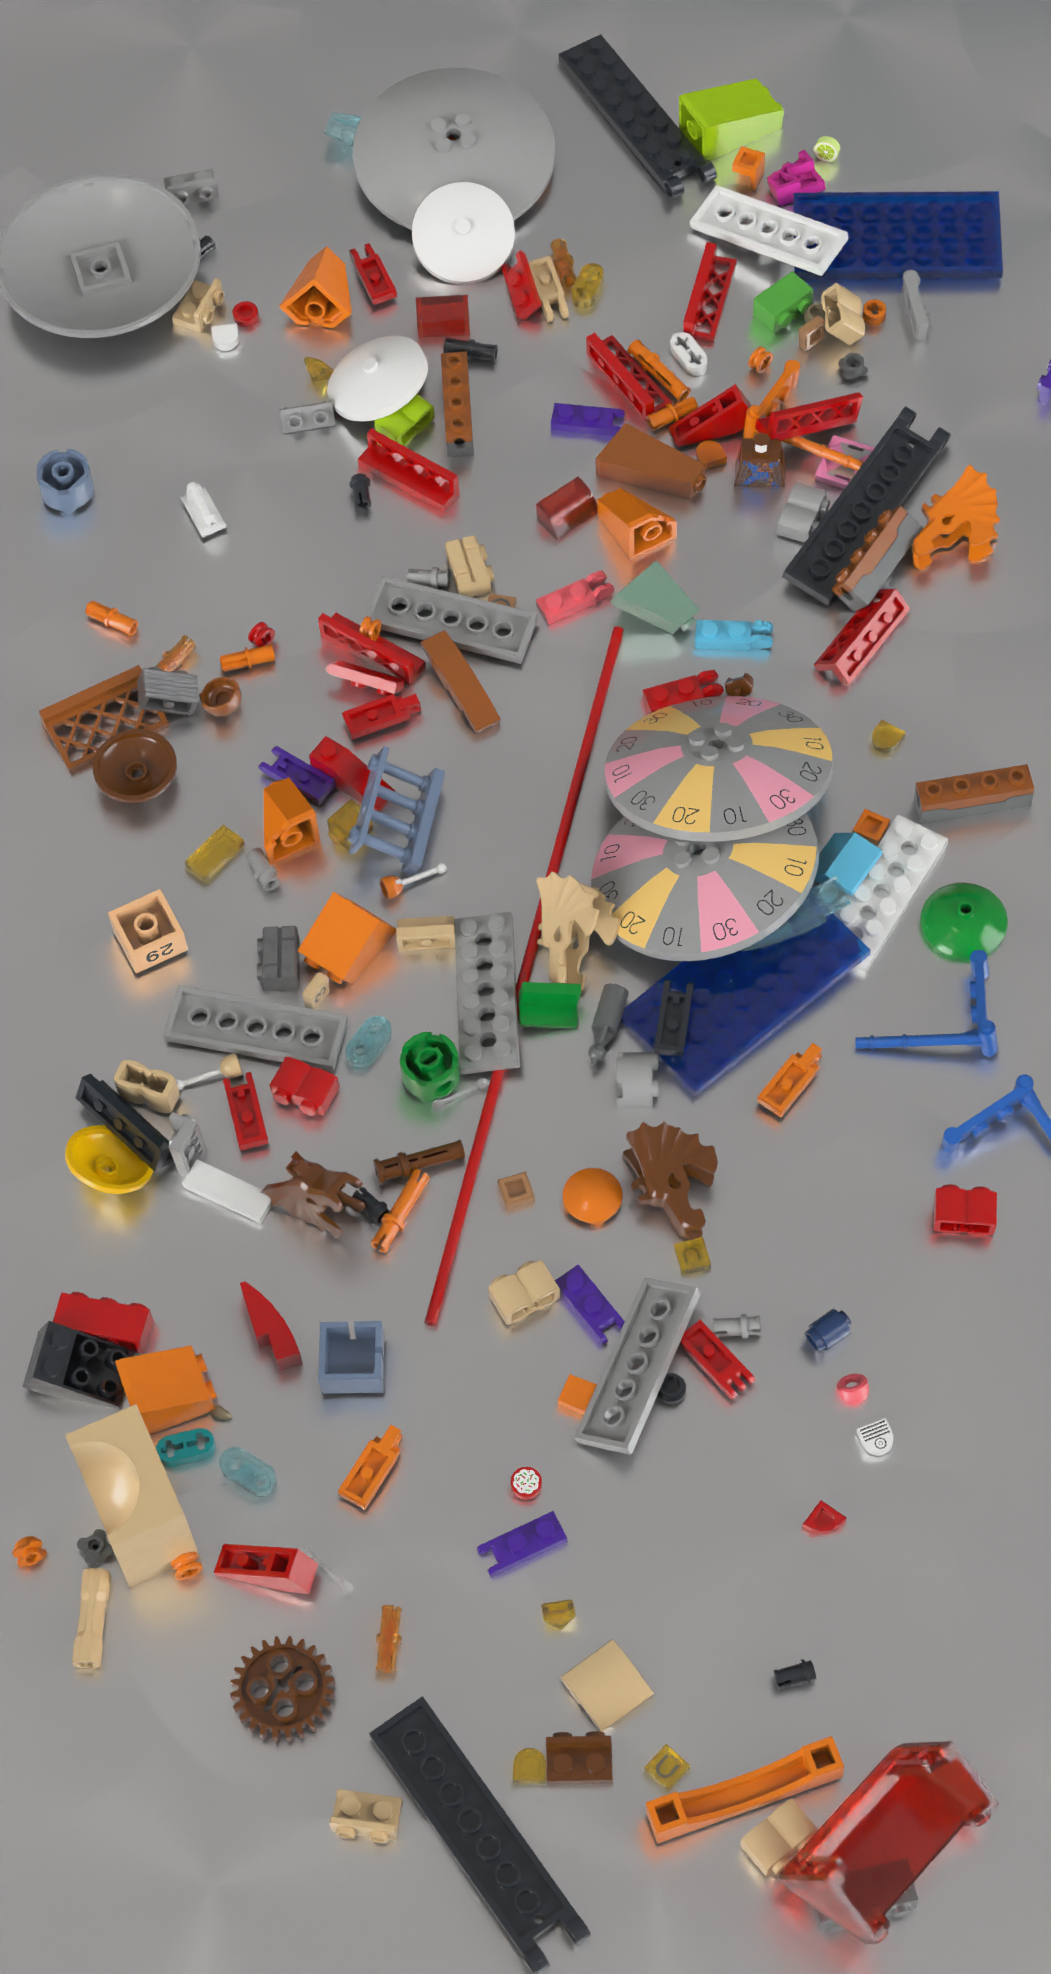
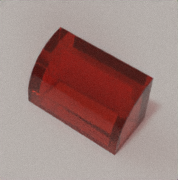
M468 294L416 297L418 338L470 335Z
M579 476L536 503L537 521L556 540L598 513L597 502L592 492Z

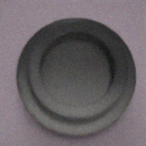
M667 1373L657 1397L662 1402L668 1404L681 1401L686 1394L684 1379L677 1374Z

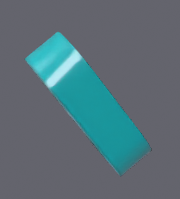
M204 1428L165 1436L156 1445L160 1460L167 1467H176L205 1460L213 1455L216 1449L212 1433ZM200 1438L207 1442L204 1444L205 1449L202 1450L195 1446L198 1444L197 1439ZM170 1445H173L175 1449L174 1456L168 1457L167 1453H165Z

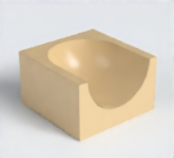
M137 1404L65 1435L129 1588L173 1570L171 1562L182 1554L197 1552L200 1558L183 1510Z

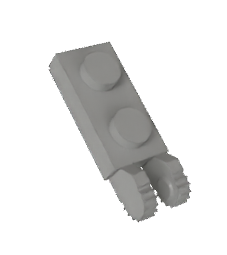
M909 269L903 274L902 292L916 341L927 340V329L931 328V317L924 310L926 306L924 294L919 293V274Z

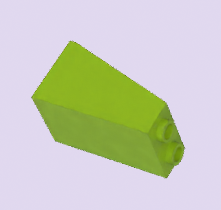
M757 78L685 93L679 96V129L705 160L712 161L782 128L783 107L772 98L769 89L763 86Z

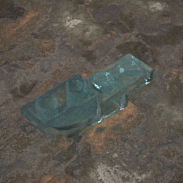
M835 876L812 888L797 911L783 925L764 939L742 949V951L769 946L800 935L827 922L826 916L851 904L838 877Z

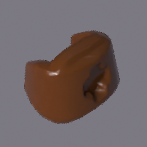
M744 673L743 677L728 678L725 682V691L728 696L745 697L753 692L754 679L747 673Z

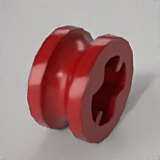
M259 622L251 629L248 640L255 644L257 648L267 646L273 641L275 631L269 628L265 622Z

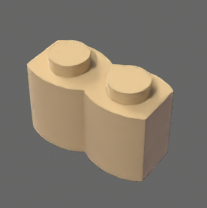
M833 284L822 293L821 297L822 308L826 312L824 318L825 328L833 336L851 345L863 337L865 332V322L862 316H860L862 311L861 299L840 284Z
M121 1061L113 1077L117 1092L124 1100L135 1104L145 1103L150 1109L160 1113H172L180 1096L176 1079L171 1074L157 1069L148 1070L146 1066L136 1061Z
M542 1260L536 1262L528 1261L522 1264L515 1274L509 1276L506 1274L500 1275L488 1287L489 1297L506 1325L518 1322L532 1312L540 1310L560 1298V1288Z
M791 1798L778 1807L767 1819L750 1830L741 1839L740 1846L766 1877L773 1872L779 1875L791 1864L789 1860L791 1856L797 1852L804 1854L815 1845L818 1828Z

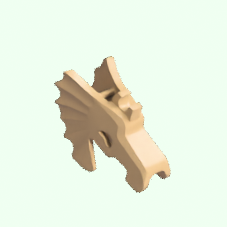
M551 872L548 877H538L536 880L542 904V923L538 927V930L542 931V939H538L537 944L549 948L550 981L552 983L581 984L582 992L585 987L586 976L580 974L579 969L583 956L588 952L590 935L595 930L605 944L610 946L617 937L621 921L619 918L613 917L612 910L615 904L607 902L606 896L599 891V888H591L584 885L571 875L562 878L559 874ZM577 938L579 946L577 949H574V942Z

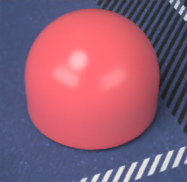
M862 1374L846 1375L837 1383L839 1396L848 1404H860L865 1401L869 1394L867 1378ZM850 1382L857 1383V1385L846 1387V1385Z

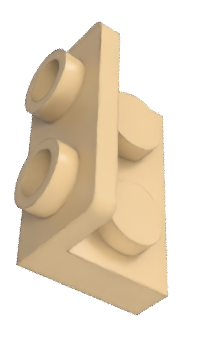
M215 278L211 285L194 280L172 317L173 324L202 333L206 324L211 322L216 307L223 302L225 293L222 290L221 280Z
M337 1789L334 1812L329 1822L331 1830L336 1832L337 1836L349 1839L355 1838L356 1835L369 1836L368 1839L377 1843H387L388 1839L397 1840L403 1799L401 1797Z

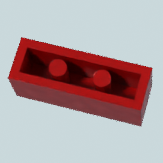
M61 1292L52 1322L135 1350V1353L144 1354L154 1320L150 1309L140 1303H130V1305L118 1303L116 1300L108 1297L94 1299L81 1292H72L71 1294Z

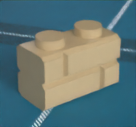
M474 535L464 537L461 540L456 539L446 542V559L457 593L472 598L475 595L478 597L489 594L491 592L490 582L494 581V574L491 565H485L484 561L487 560V553L484 544L479 545Z

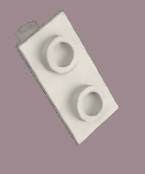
M196 482L189 483L187 485V495L181 497V500L200 535L204 537L226 528V524L206 488H202Z

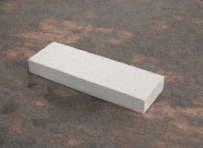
M198 1159L182 1182L183 1188L260 1224L272 1206L270 1197L261 1193L262 1189Z

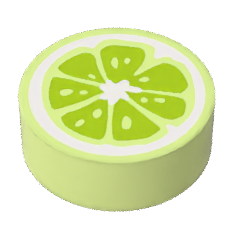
M829 136L820 137L814 146L815 156L824 162L835 161L840 152L838 141Z

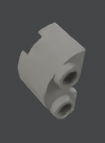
M617 1052V1108H653L652 1097H658V1079H652V1070H658V1054L652 1052Z

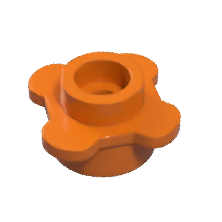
M27 1536L15 1544L12 1554L18 1558L17 1564L19 1567L34 1565L47 1556L46 1549L41 1547L43 1543L40 1539L34 1536Z

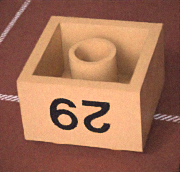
M161 889L108 912L112 929L135 973H139L188 950L184 932Z

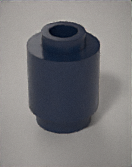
M831 1309L811 1323L809 1329L804 1334L814 1350L817 1352L823 1349L827 1351L851 1334L849 1327L852 1326V1323L844 1311L840 1310L838 1312L835 1309Z

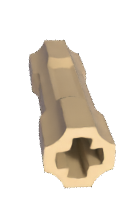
M87 1568L83 1570L78 1630L74 1640L72 1657L74 1666L81 1669L101 1667L103 1627L111 1582L110 1571L102 1568Z

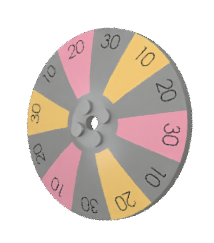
M717 696L671 705L659 709L632 724L611 746L606 758L604 773L606 789L610 800L621 814L631 822L666 837L688 841L717 842L761 835L783 827L804 815L816 805L828 789L833 773V757L830 743L824 732L804 714L769 700L742 696Z
M807 813L783 827L761 835L717 842L688 841L666 837L646 830L624 816L609 832L596 855L592 869L591 888H599V891L606 896V901L615 904L612 915L621 921L616 939L634 951L650 957L671 961H697L717 958L747 948L764 939L783 925L797 911L811 890L816 877L819 863L818 841L813 824ZM704 849L701 854L693 855L695 851Z

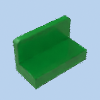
M523 982L518 994L519 1025L521 1027L576 1029L578 1026L577 1004L581 996V984Z

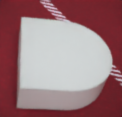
M237 323L211 326L213 344L217 349L229 351L238 345Z

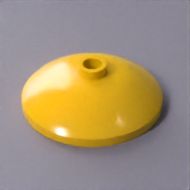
M105 1125L89 1126L78 1130L70 1137L65 1149V1160L71 1172L82 1183L101 1192L123 1194L136 1191L148 1183L153 1173V1170Z

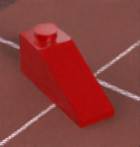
M734 384L669 426V430L678 447L735 434L744 428L747 409L752 405L737 385Z
M325 736L309 754L310 765L334 778L337 789L362 803L370 770L348 748ZM381 778L380 786L395 791ZM376 797L374 810L381 812L389 801Z
M223 1544L214 1574L283 1592L309 1594L318 1563L298 1548Z

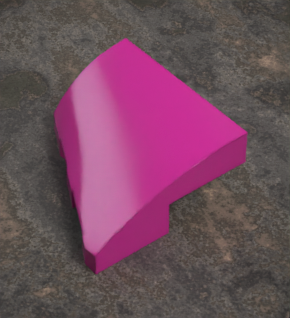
M806 150L798 153L799 159L794 163L786 162L780 170L773 172L767 177L768 186L779 207L826 190L825 181L815 170L814 161Z

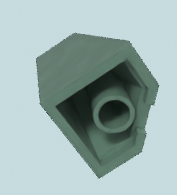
M654 561L610 601L614 606L671 634H674L679 628L683 632L696 621L693 616L700 610L657 561Z

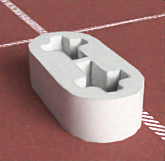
M685 332L674 334L670 339V352L688 375L700 376L704 374L707 370V356L690 334Z

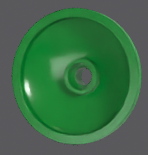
M965 882L948 884L933 892L925 901L920 918L921 931L928 944L941 955L963 961H969L970 954L975 950H983L987 955L995 951L1004 940L1008 925L1007 912L1000 899L990 890L980 885ZM965 909V910H969L970 912H969V913H963V912H961V910Z

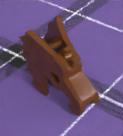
M665 1121L657 1127H651L642 1122L637 1130L627 1132L626 1140L631 1148L624 1150L622 1154L625 1161L631 1166L638 1177L631 1184L632 1190L641 1189L644 1195L638 1196L637 1201L639 1205L650 1204L654 1207L663 1208L680 1236L697 1241L702 1237V1228L705 1226L706 1220L702 1209H693L689 1204L687 1193L690 1189V1182L688 1178L694 1179L707 1187L712 1186L718 1164L715 1147L713 1145L703 1146L699 1142L698 1133L686 1134L681 1128L667 1125Z
M296 1150L291 1156L293 1160L286 1167V1170L293 1177L284 1182L267 1184L261 1193L270 1197L272 1206H281L287 1209L291 1217L296 1216L303 1219L306 1223H312L321 1232L327 1230L335 1239L341 1237L343 1230L322 1212L326 1210L327 1205L335 1212H340L344 1206L356 1212L362 1211L365 1208V1204L362 1201L341 1191L347 1183L356 1189L360 1188L363 1185L362 1181L347 1172L327 1170L316 1162L304 1159Z

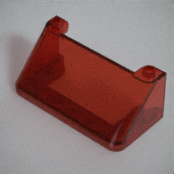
M952 1741L903 1743L892 1749L783 1868L779 1879L789 1891L865 1944L880 1943L889 1933L890 1921L885 1916L887 1912L963 1826L975 1825L978 1827L985 1824L990 1819L991 1811L998 1805V1802Z

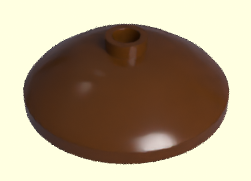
M145 729L126 730L111 736L99 747L93 760V775L99 789L111 799L124 803H140L159 796L170 786L177 771V758L172 745L160 734Z

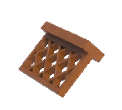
M139 665L39 710L41 723L51 737L69 773L93 762L95 754L99 749L92 746L96 734L110 738L117 734L120 723L134 726V729L141 728L153 732L169 727V722L164 712L161 711L156 712L155 710L142 709L137 721L123 717L127 706L139 709V703L130 700L131 694L138 690L137 680L142 672ZM111 702L123 704L119 715L104 712L107 704ZM146 711L157 714L160 719L159 722L153 725L141 723ZM87 713L97 715L94 727L80 724L81 717ZM102 717L116 721L112 733L98 729ZM61 725L73 727L68 739L57 736L54 729ZM77 729L91 733L87 744L73 741ZM70 746L85 750L82 758L71 762L67 755Z

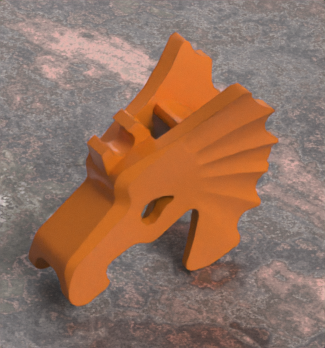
M968 465L956 484L942 497L937 494L931 496L932 506H928L926 503L922 505L921 511L927 519V525L915 537L912 546L913 564L917 570H924L932 564V559L930 558L932 552L939 548L951 547L963 536L968 537L969 562L980 561L993 553L990 542L998 538L994 525L1000 522V518L996 514L998 507L996 489L989 487L987 484V474L985 472H977L973 466ZM941 534H949V536L947 538L941 537Z

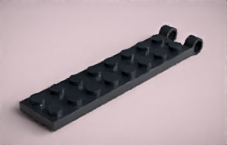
M601 34L558 54L559 62L660 184L670 199L684 194V186L680 178L692 172L697 174L703 184L717 178V172L713 163L703 158Z
M905 406L784 570L782 578L824 604L829 605L836 595L831 590L837 582L835 579L836 575L851 563L849 560L850 556L855 550L864 545V537L870 530L877 527L879 516L887 509L891 511L901 506L932 461L943 450L951 433L939 427L929 441L909 429L917 413Z
M423 1696L369 1733L376 1747L518 1948L534 1974H539L550 1966L548 1959L534 1940L561 1921L566 1932L577 1946L591 1936L584 1921L577 1914ZM541 1915L544 1918L543 1922L536 1923L534 1921L535 1916Z

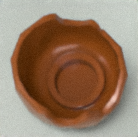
M220 677L208 682L199 694L202 707L209 714L216 717H224L238 709L242 693L234 679Z

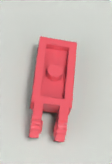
M603 570L590 574L586 579L583 578L536 599V606L549 626L596 605L597 602L611 596L615 588L611 583L601 585L605 582L607 576Z

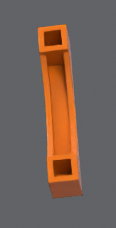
M830 1736L802 1746L798 1751L741 1776L695 1790L680 1793L676 1791L646 1802V1814L656 1842L659 1844L843 1778L844 1764L834 1739Z

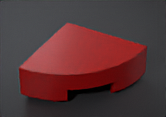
M820 1500L804 1521L802 1528L818 1534L830 1533L842 1527L846 1523L847 1517Z

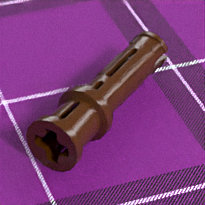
M457 1140L408 1155L405 1152H399L397 1156L381 1161L378 1158L373 1159V1165L379 1185H383L385 1181L397 1177L409 1178L414 1169L421 1170L453 1160L465 1158V1152L461 1140Z

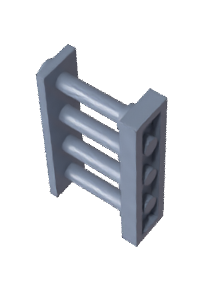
M384 746L378 754H373L368 762L367 769L370 770L356 825L352 827L349 833L348 841L351 842L348 853L354 855L365 844L400 859V862L403 863L400 874L411 877L422 866L445 771L435 767L428 776L424 775L422 777L386 762L389 748ZM383 773L418 787V791H421L420 798L416 801L380 786ZM376 797L411 810L412 814L415 815L414 821L408 824L374 810ZM370 820L405 834L406 838L409 839L407 846L402 848L368 834Z

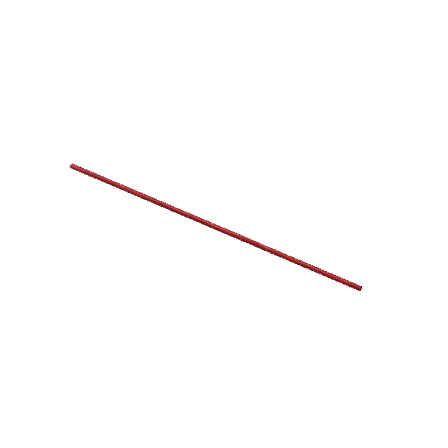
M615 626L611 634L546 877L551 872L558 874L624 632V629L619 626ZM541 898L538 902L516 983L518 1020V994L522 983L529 982L539 946L537 942L538 939H541L542 931L538 930L539 924L542 923ZM505 1069L492 1071L424 1323L428 1326H436Z

